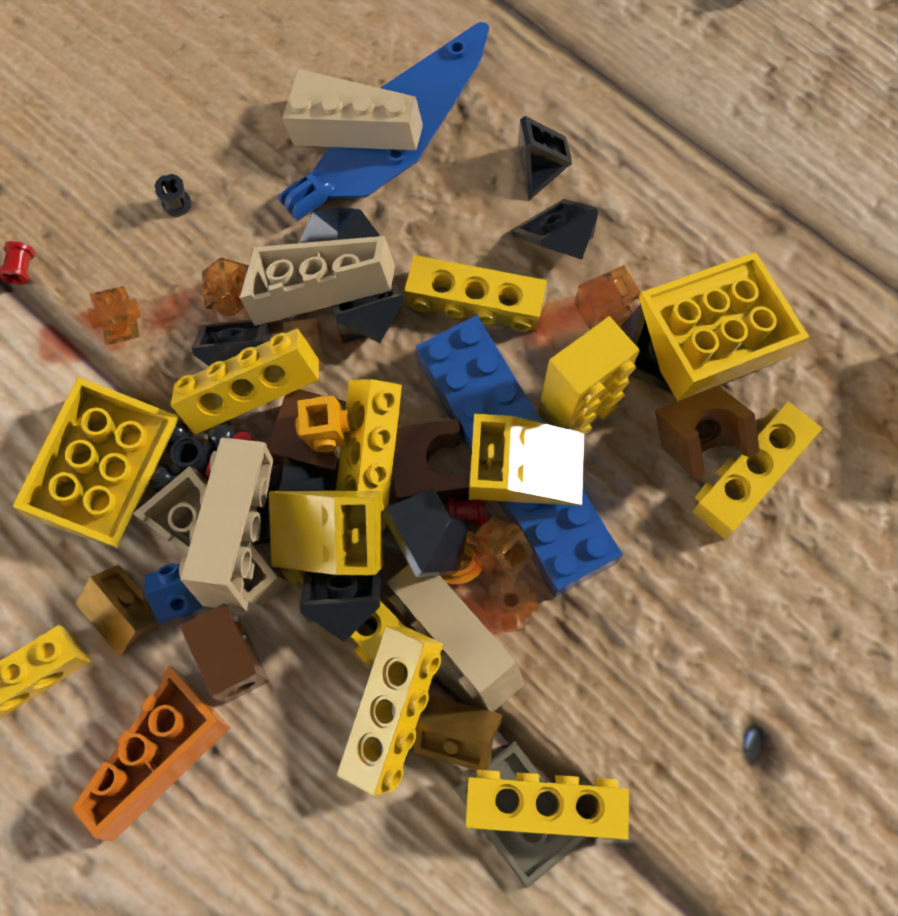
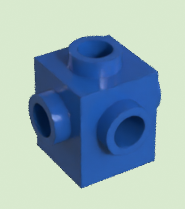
M180 563L166 564L158 571L145 575V596L159 624L178 617L190 616L195 611L202 609L201 603L180 580Z

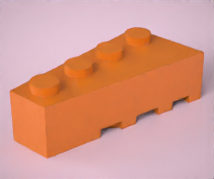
M170 665L162 675L163 681L153 695L149 694L140 707L143 710L129 730L125 729L118 739L117 743L119 745L107 762L101 764L71 808L95 839L114 842L231 728L187 677Z

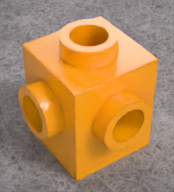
M334 395L298 401V417H296L297 435L300 439H303L311 450L331 452L337 446L347 445L346 432H351V417L349 411L343 409Z

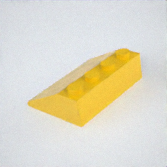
M756 252L645 290L639 294L660 371L677 401L789 358L809 338V335Z
M77 377L12 507L22 515L49 526L119 548L134 516L133 513L142 499L179 420V416Z

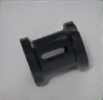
M175 174L163 175L157 179L154 185L155 193L162 201L164 211L173 217L185 215L190 210L192 201L184 189L182 179Z

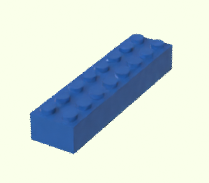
M478 315L416 345L417 363L450 420L458 419L460 437L471 456L474 414L515 416L543 423ZM583 488L582 506L498 501L554 598L616 565L623 555Z

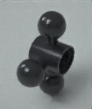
M178 420L167 443L168 446L172 447L171 459L174 464L171 466L157 465L149 481L150 488L155 492H159L189 466L205 476L207 466L210 463V454L217 451L221 438L232 439L236 434L235 431L225 424L215 425L208 433V440L201 444L196 438L189 437L188 426L183 421ZM197 454L193 461L187 463L190 457Z

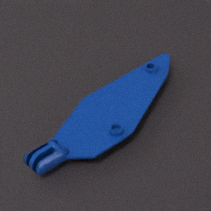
M485 22L475 24L381 87V89L416 97L423 123L417 150L328 147L312 172L278 194L277 199L285 206L289 213L299 221L331 198L368 197L417 163L480 64L489 33V25Z

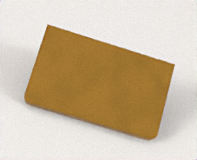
M120 565L90 576L76 601L79 609L118 656L127 653L136 637L159 626L146 596Z
M431 696L425 709L420 713L415 728L416 739L413 753L476 771L488 770L491 764L493 739L501 724L502 715L437 696Z

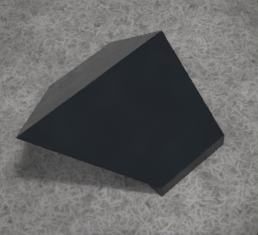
M527 116L520 119L518 151L528 200L530 201L560 173L572 165V159L566 136Z

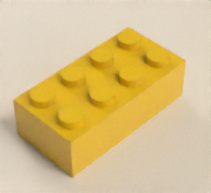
M610 316L549 360L538 414L548 425L584 433L585 436L592 429L591 424L599 418L604 421L619 409L617 404L623 398V390L630 382L628 379L629 375L636 368L634 363L639 349Z

